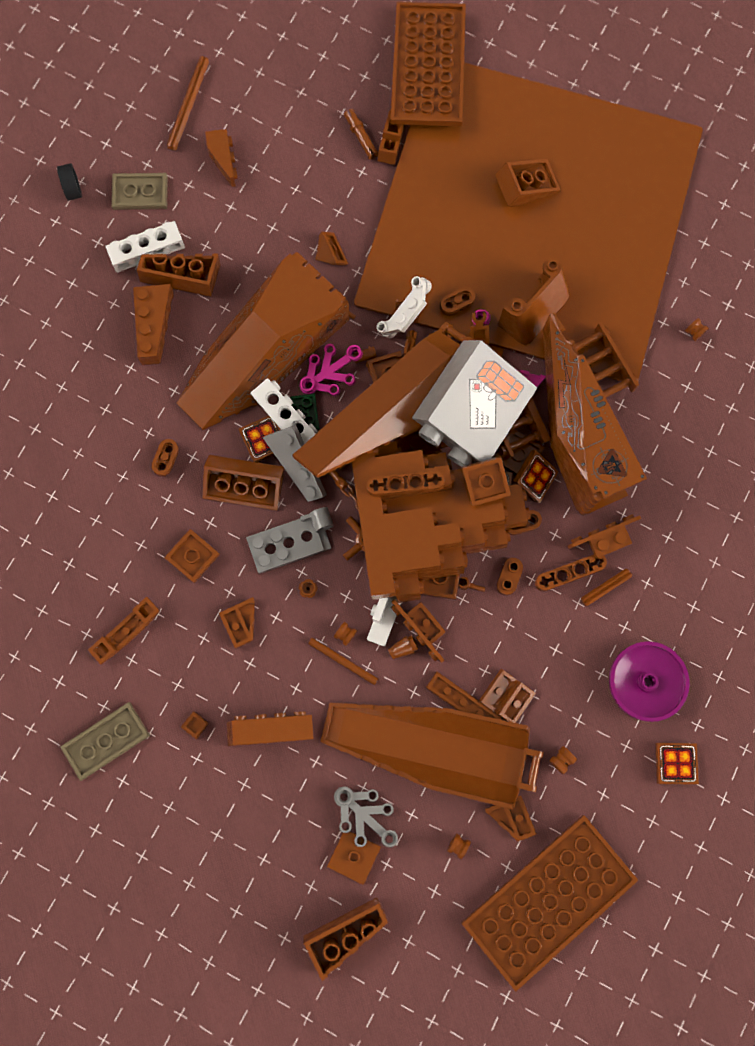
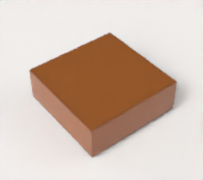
M193 711L181 728L195 739H198L210 723Z

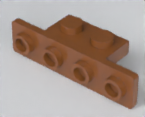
M633 514L622 518L624 522L618 525L615 521L605 525L606 530L600 532L598 528L589 532V537L583 539L582 536L572 539V544L567 547L571 549L588 541L597 559L632 544L625 525L642 518L640 515L634 517Z
M395 599L391 600L390 602L393 605L390 608L397 616L400 614L405 619L403 623L409 631L414 630L418 636L415 638L422 646L426 644L430 649L428 654L435 662L437 660L441 663L445 661L433 647L432 643L446 631L423 603L419 602L409 612L405 613Z

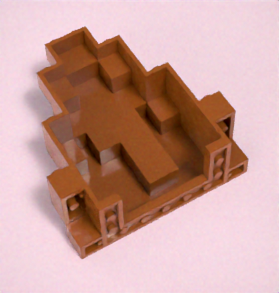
M397 441L390 442L386 446L380 445L374 448L373 452L369 454L365 452L357 456L355 461H352L372 600L394 596L397 597L398 603L421 600L420 594H424L422 580L464 574V569L468 567L467 554L507 548L508 542L511 539L509 530L505 529L526 526L528 519H530L529 508H525L524 501H527L525 489L522 490L521 484L509 486L510 496L472 506L462 469L452 470L451 459L446 457V452L423 456L422 450L402 453V448L397 447ZM439 471L445 478V484L441 490L375 497L368 493L366 487L368 480L376 476ZM435 476L432 481H427V477H424V487L428 486L427 482H434V485H438V482L441 480H438ZM413 478L410 481V485L414 488L419 487L422 483L418 478ZM393 480L390 483V487L397 490L401 487V482ZM384 481V485L379 486L378 483L375 482L374 485L370 488H373L374 491H378V487L384 486L386 491L388 490L387 481Z

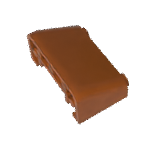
M552 254L543 264V273L538 278L542 283V287L528 303L520 298H513L503 307L498 326L521 344L532 342L544 328L549 315L554 312L556 314L569 298L570 293L561 262Z

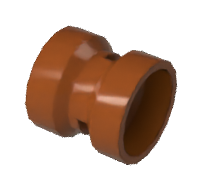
M562 746L558 750L557 756H553L549 762L564 775L568 771V766L574 764L577 758L567 748Z

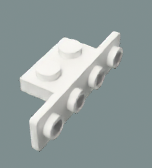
M396 596L381 598L377 605H373L370 614L373 616V624L367 637L368 641L381 646L386 645L397 616L390 608L393 605L390 602L391 600L395 599L398 603Z

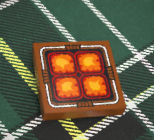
M266 416L238 429L253 462H259L275 455L262 438L280 430L270 416Z
M532 450L513 482L516 485L521 484L522 490L525 489L526 494L530 498L540 503L557 476L558 471L539 452Z
M655 743L657 784H699L697 743Z

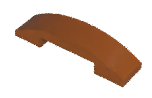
M147 596L105 637H101L88 649L100 665L132 641L160 612Z

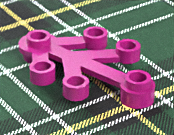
M327 344L324 347L325 355L321 372L316 376V367L320 365L321 359L318 355L312 354L309 357L310 364L307 376L300 381V390L304 394L322 391L328 392L332 396H338L340 388L337 384L325 385L320 382L324 379L345 382L348 386L354 385L356 378L353 374L335 372L351 361L360 360L363 355L361 348L358 345L349 346L347 355L331 365L332 356L336 354V348L333 344ZM332 347L333 351L328 353V348ZM357 351L358 356L353 357L352 354ZM314 358H318L316 363H312ZM348 377H353L351 382H347ZM308 383H312L311 388H306ZM336 387L337 391L332 393V388Z

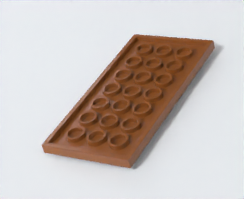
M396 2L391 124L462 126L466 4Z
M582 815L464 919L461 924L516 992L639 880L586 816Z

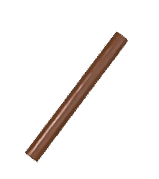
M311 638L308 644L371 684L375 685L378 681L377 677L314 638Z

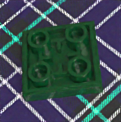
M315 394L289 397L293 402L291 406L295 410L299 409L305 415L304 421L308 425L312 424L317 431H320ZM289 410L281 412V418L289 419L291 417ZM297 424L299 433H302L304 427L301 424Z

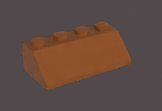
M209 455L204 465L203 499L277 511L283 485L284 467Z

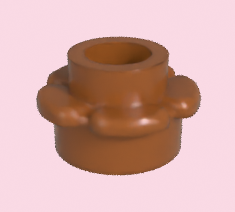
M306 579L299 584V593L304 598H312L318 590L317 584L313 583L311 579Z

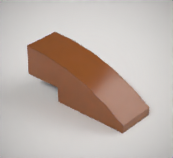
M391 109L389 110L378 152V162L395 165L405 125L391 124Z

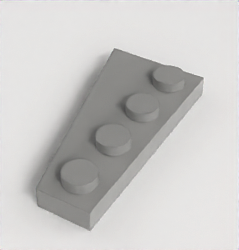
M296 425L262 437L308 502L327 495L320 478H317L293 458V454L304 445Z

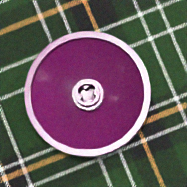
M640 642L625 648L617 655L610 668L609 688L615 703L624 713L640 721H661L673 716L684 705L689 693V674L683 660L671 648L657 642Z

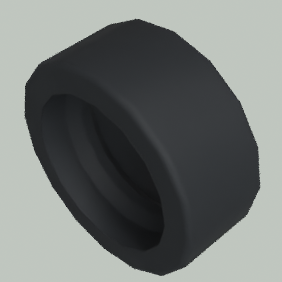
M72 163L57 166L59 180L66 199L70 201L82 198L81 188Z

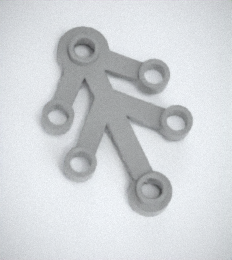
M340 787L334 794V801L341 808L340 831L348 833L352 828L349 822L350 808L355 813L356 837L354 843L357 847H363L367 842L364 836V822L381 837V842L385 847L391 848L395 846L398 842L396 832L392 830L386 831L370 816L374 814L390 816L394 810L393 806L390 803H385L382 806L361 807L355 801L368 800L369 802H375L379 796L378 792L374 789L368 792H353L348 787ZM370 792L376 794L375 799L372 800L369 798ZM346 794L348 796V799L346 801H342L340 799V795ZM385 806H389L391 808L390 813L384 812ZM343 823H347L349 825L348 830L345 831L342 829ZM387 835L393 838L392 843L386 842L385 838ZM358 837H362L364 839V843L362 845H359L357 843Z

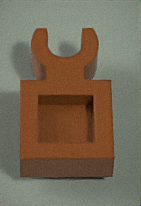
M483 311L481 319L476 318V312H473L472 320L475 325H470V337L475 340H481L485 344H490L489 324H484L487 316L486 312Z

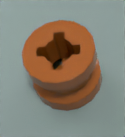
M697 318L686 328L685 332L691 334L692 339L696 341L709 328L703 326L701 320Z
M344 621L335 633L334 638L336 640L340 639L343 645L347 646L357 630L348 627V623Z
M456 833L447 848V852L455 853L462 860L471 841L463 840Z

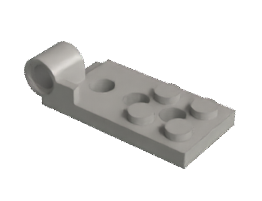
M328 508L316 509L310 512V514L301 516L300 519L246 537L258 574L330 550L331 546L325 530L332 528L334 524ZM305 532H310L313 535L312 539L308 542L303 541L301 538ZM285 539H293V547L286 548L283 545ZM270 544L276 547V551L273 554L265 552L266 547Z

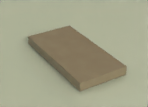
M128 702L60 746L79 780L83 781L151 735L132 704Z

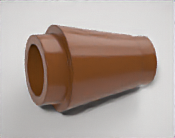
M406 635L389 648L388 651L392 659L414 654L419 648L413 636L407 637Z

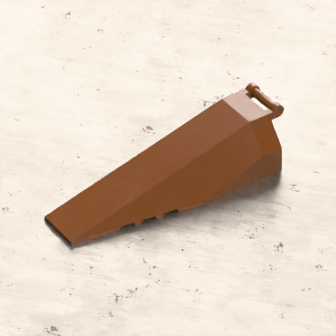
M445 322L439 330L412 347L396 364L293 454V458L319 478L342 467L344 464L355 461L357 456L365 452L369 454L380 445L386 446L397 437L403 438L420 430L423 426L412 419V417L460 346V344L447 335L454 337L461 343L463 340L475 339L466 337L455 330L450 323Z
M329 703L320 741L431 790L510 809L515 808L520 789L536 792L537 786L535 785L540 759L543 758L544 754L541 751L528 749L530 727L527 725L449 708ZM527 755H530L533 758L528 783L525 784L522 783Z

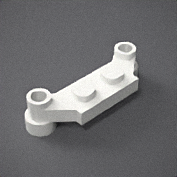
M418 276L412 279V291L390 320L380 321L377 324V330L383 336L393 338L399 331L405 333L427 304L425 302V295L430 292L432 287L429 280Z

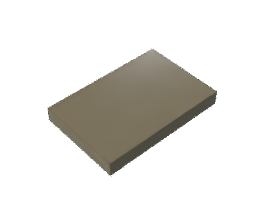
M167 173L113 174L112 209H167Z

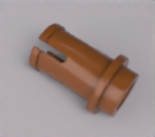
M368 346L367 349H363L362 358L355 361V363L376 358L374 346ZM354 352L353 356H358V352Z

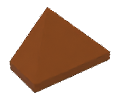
M321 232L316 260L333 265L346 266L348 261L335 234L332 232Z

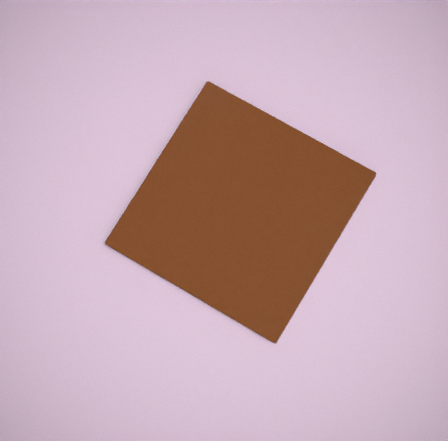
M464 62L462 126L410 125L356 293L354 305L393 316L396 312V299L407 298L412 291V279L415 276L426 278L431 282L432 287L430 292L425 295V302L427 304L419 313V322L413 323L439 330L445 322H448L455 330L466 337H470V325H474L472 314L477 310L484 309L491 317L489 323L491 345L545 360L543 329L532 342L521 344L500 328L498 322L503 307L511 299L520 298L528 303L541 289L542 283L538 278L543 273L545 260L552 254L561 262L570 293L567 302L556 313L565 327V331L561 333L566 339H573L577 343L595 334V328L598 323L602 322L609 329L610 337L631 372L637 376L639 381L703 128ZM548 159L561 191L524 205L508 207L495 174L507 162ZM463 287H469L475 292V300L471 306L453 315H446L441 311L440 303L444 296ZM467 297L462 298L465 301L469 300ZM446 305L447 308H452L451 305ZM598 340L578 350V354H583L585 358H588L605 349L601 340ZM608 355L589 366L593 374H596L614 365V362ZM619 371L607 376V378L618 381L624 380Z

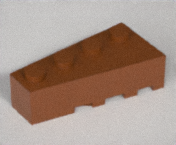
M142 254L137 267L140 282L152 285L171 284L172 289L212 296L220 269L219 254H212V256H203V254H195V256H184V254H176V256Z
M171 284L133 287L137 357L142 365L161 364L165 343L164 338L168 328L167 323L171 312L174 291Z
M306 711L294 712V716L286 717V713H276L274 718H267L266 714L254 715V719H247L246 716H235L234 721L227 722L228 746L313 739L312 715H306Z
M377 897L304 935V945L322 981L334 969H337L347 957L354 954L365 941H368L388 923L387 916Z

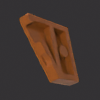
M521 795L518 796L514 809L498 805L485 808L486 813L493 817L503 829L508 831L517 842L537 835Z

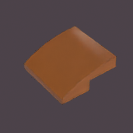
M500 669L479 702L498 714L505 721L516 723L536 693L522 682L517 681L506 671Z

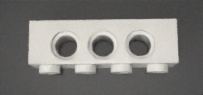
M175 221L165 222L159 227L149 228L140 234H133L126 239L113 241L106 245L116 273L137 266L142 254L167 255L185 248Z
M267 378L250 394L281 430L301 424L304 430L300 435L305 444L318 432L312 424L308 425L304 421L305 415L299 409L295 410L291 406L293 404L292 400L287 395L283 396L279 392L281 388L274 380L271 382ZM273 395L279 398L278 403L275 405L268 403V399ZM289 410L291 417L283 419L281 418V412Z

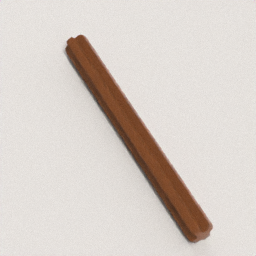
M199 57L167 142V147L170 150H177L209 64L207 57Z

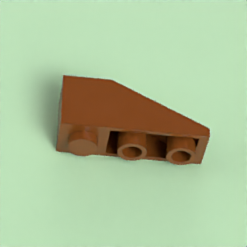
M227 129L205 131L210 158L229 184L235 187V179H238L236 168H233L232 163H236L234 152L230 151V147H233L232 136H228Z

